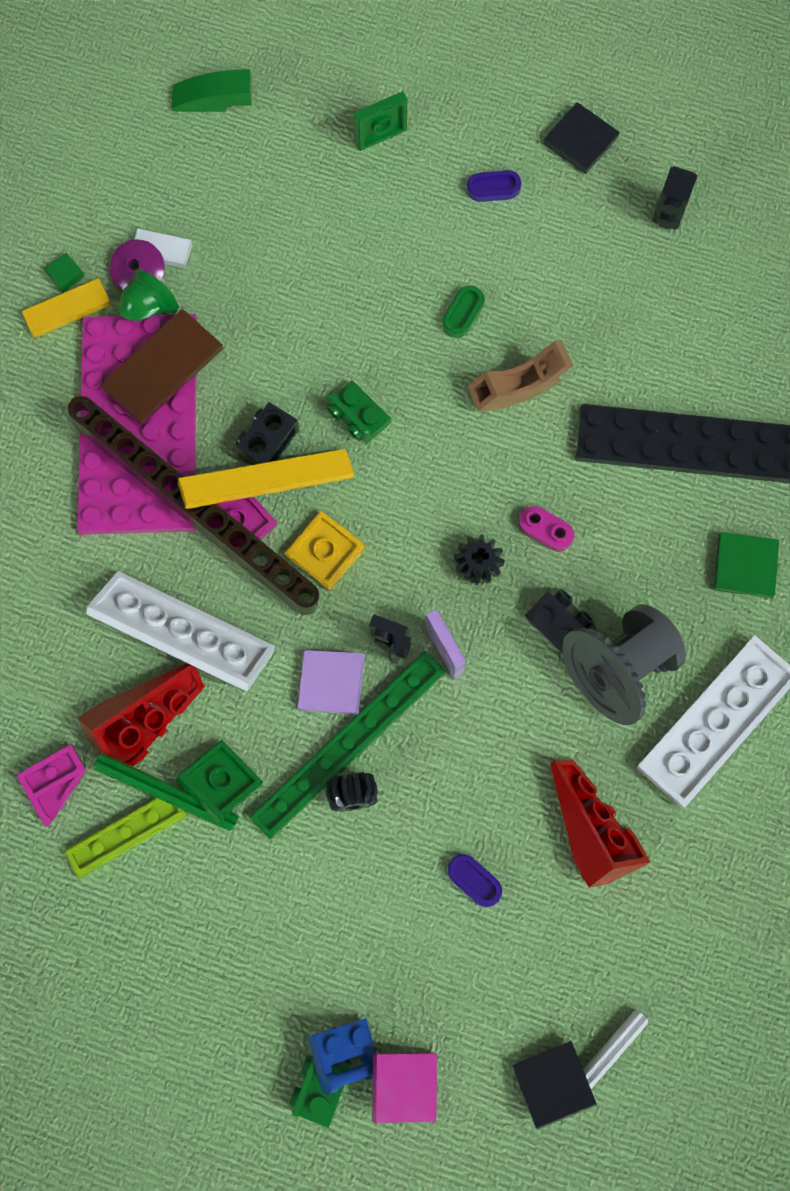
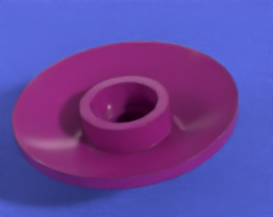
M139 239L130 240L121 244L113 253L110 260V275L120 290L127 287L129 280L133 278L135 270H131L130 267L133 261L139 262L137 269L144 270L162 281L165 273L164 258L161 252L150 242Z

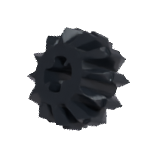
M483 534L479 536L478 542L470 536L467 539L468 545L460 543L458 550L461 553L455 554L454 560L459 563L456 566V571L460 573L465 572L463 576L464 581H468L471 576L474 577V585L476 586L479 585L480 578H483L489 584L492 580L491 575L499 577L501 571L498 567L504 566L505 562L504 559L500 558L503 553L502 548H494L496 542L494 539L485 543ZM477 556L483 557L482 564H476Z
M370 773L344 774L326 782L327 801L329 802L330 809L333 811L360 810L362 808H369L378 802L377 782H375L374 775Z

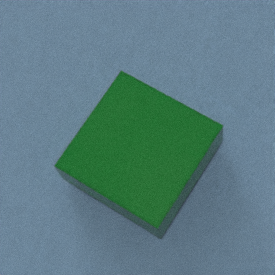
M67 253L44 268L46 274L62 292L85 276L83 271Z

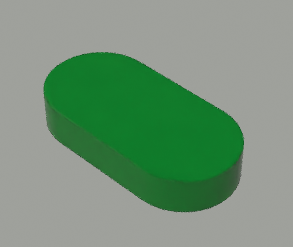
M465 286L458 291L443 317V329L450 337H463L471 329L484 305V294L479 288Z

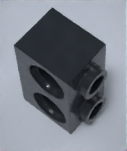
M268 402L264 409L260 408L255 413L252 420L253 424L249 430L243 431L236 441L238 456L250 465L278 461L299 431L298 420ZM272 422H278L281 424L277 429L274 430L267 428V426ZM261 444L264 446V449L260 452L251 451L254 445Z

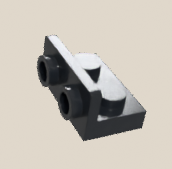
M373 614L369 624L370 634L375 638L374 642L381 646L391 648V645H394L391 658L392 663L398 665L400 658L406 659L412 644L410 642L411 637L408 636V627Z

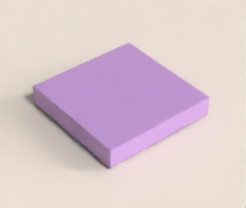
M434 610L426 614L425 630L454 680L463 675L466 660L439 612Z
M304 650L298 709L300 711L358 715L365 655L363 653Z

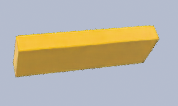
M97 278L22 311V314L33 337L37 338L111 306V302L100 279Z

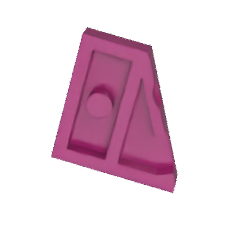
M70 744L16 775L45 827L53 822L87 769L74 746Z

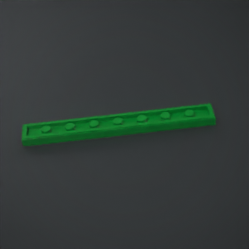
M424 651L254 811L249 818L271 840L327 787L326 782L340 775L445 675L446 671Z

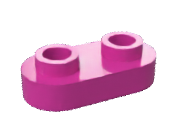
M538 506L527 507L520 515V530L528 537L556 552L565 551L571 546L574 539V531L567 522ZM536 516L540 522L536 524L531 523L529 518ZM562 531L565 537L557 538L554 532Z

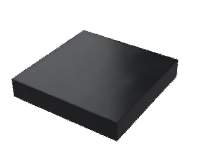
M576 102L544 138L543 144L587 174L617 140L620 132Z
M572 1041L512 1065L537 1130L597 1106Z

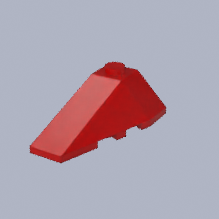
M186 663L101 702L77 719L90 743L99 754L104 753L133 767L144 759L149 753L147 750L158 736L162 738L168 731L166 729L167 725L177 714H182L205 686L196 667Z
M573 759L553 761L550 766L573 859L582 879L588 887L609 884L649 864L650 860L636 835L629 827L624 830L613 816L616 813L614 808L610 804L606 806L595 795L597 788Z

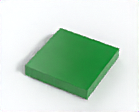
M404 91L353 112L354 138L358 151H362L407 131L408 98Z
M721 532L718 538L714 590L773 598L776 589L779 540Z
M222 739L178 774L176 781L217 823L223 820L263 784V781Z

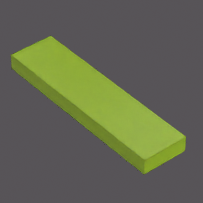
M155 798L64 850V853L77 878L80 879L189 815L186 811Z

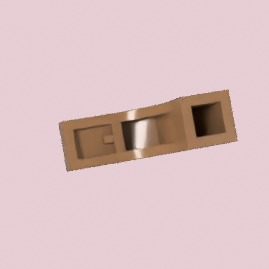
M555 340L532 359L517 367L504 371L484 372L468 385V389L478 411L503 409L529 400L560 382L559 376L570 369L573 364L563 342Z

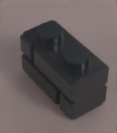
M676 166L670 167L652 219L655 224L664 229L675 230L679 228L698 175Z

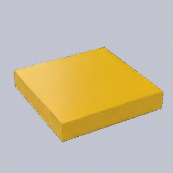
M320 510L285 551L284 557L330 591L366 549V544Z

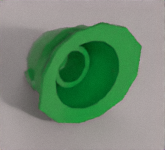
M135 269L133 278L129 280L127 287L123 288L118 305L119 314L132 321H141L156 315L161 316L164 313L176 314L179 309L174 295L166 285L152 274L140 269Z

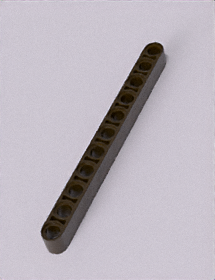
M77 396L71 399L67 408L72 425L294 611L301 615H309L316 610L319 601V591L311 581L217 503L200 506L195 510L186 509L179 486L174 491H167L163 488L170 482L178 485V479L183 478V475L90 398ZM81 410L89 411V414L85 417L76 416ZM103 428L112 430L105 436L97 434ZM125 446L134 448L129 454L119 452ZM148 464L156 466L155 470L149 473L141 470L143 466ZM213 519H219L223 522L222 526L216 529L209 527L207 524ZM238 537L244 539L246 543L242 547H234L230 544V541ZM257 556H263L268 560V563L264 566H257L252 560ZM278 575H287L291 581L286 585H280L275 581V578ZM308 593L313 597V601L309 604H303L297 597L300 594Z

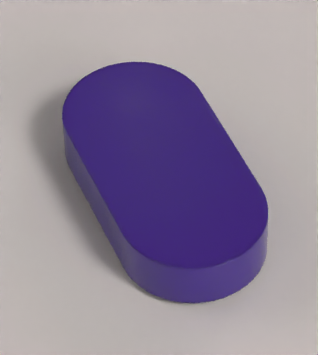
M510 170L476 173L468 179L467 194L472 200L477 202L513 199L520 193L521 178L516 172Z
M460 854L450 861L447 869L450 880L476 904L482 907H491L499 902L502 896L500 882L473 857Z

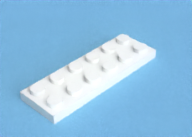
M119 571L87 606V615L246 692L269 661L275 649L274 645Z
M754 635L636 768L679 807L685 808L790 689V665Z

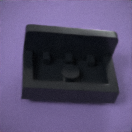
M553 588L547 591L524 616L563 654V640L569 632L581 627L593 629L594 631L597 628L593 625V618L587 612L579 611L572 604L573 599L566 591Z

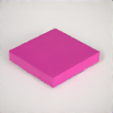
M255 497L217 503L260 540L278 526L277 522ZM213 519L207 525L216 529L221 527L223 522L219 519ZM238 537L230 541V544L234 547H242L246 543L244 539Z
M373 1054L372 1122H436L437 1054Z

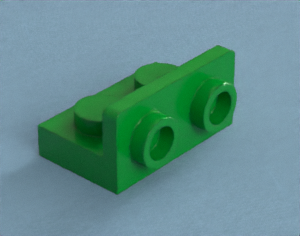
M353 380L337 394L334 395L330 392L327 395L328 412L336 420L341 419L347 425L346 428L352 437L356 440L360 438L366 445L391 423V417Z
M307 1054L301 1070V1074L306 1075L302 1088L295 1087L289 1102V1106L294 1107L291 1116L297 1118L299 1116L329 1128L344 1086L339 1087L337 1092L326 1095L321 1089L313 1056ZM344 1060L332 1064V1072L337 1074L349 1070L352 1063Z

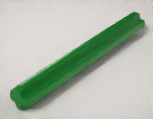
M100 753L94 763L93 768L96 771L228 831L235 827L238 820V815L231 812L217 823L187 791L104 753Z

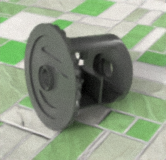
M645 604L636 605L624 614L622 619L624 633L612 642L609 638L605 639L601 633H595L593 629L583 627L575 628L563 640L564 660L577 687L601 714L622 725H632L645 714L646 701L644 699L646 694L642 691L643 684L639 681L652 671L656 673L676 671L683 666L686 659L685 645L675 625L661 611Z

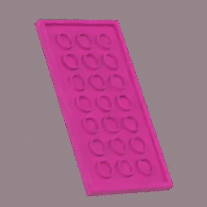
M176 314L156 315L141 321L128 320L122 316L83 317L81 396L90 398L184 477L196 475L197 374L142 426L100 386ZM189 314L197 321L195 314ZM81 410L80 417L87 416L89 411ZM103 428L97 434L105 436L112 430ZM80 433L77 529L80 535L196 531L195 527ZM125 446L119 452L129 454L134 448ZM148 464L143 466L141 470L149 473L154 471L156 466ZM170 482L163 488L167 491H174L178 485Z

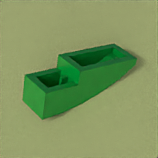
M250 69L207 73L173 85L172 112H226V106H252V77Z

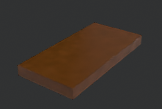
M182 308L100 386L142 426L224 349L223 344Z

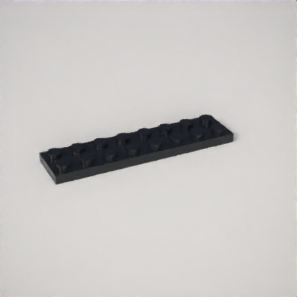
M581 404L576 461L790 483V425Z

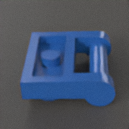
M366 1018L308 1036L319 1083L326 1095L335 1093L339 1087L367 1077L373 1079V1054H376ZM361 1055L363 1065L337 1074L332 1072V1064Z

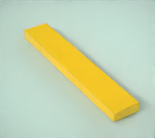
M346 449L183 477L178 479V486L185 508L189 509L351 479L354 476V470Z

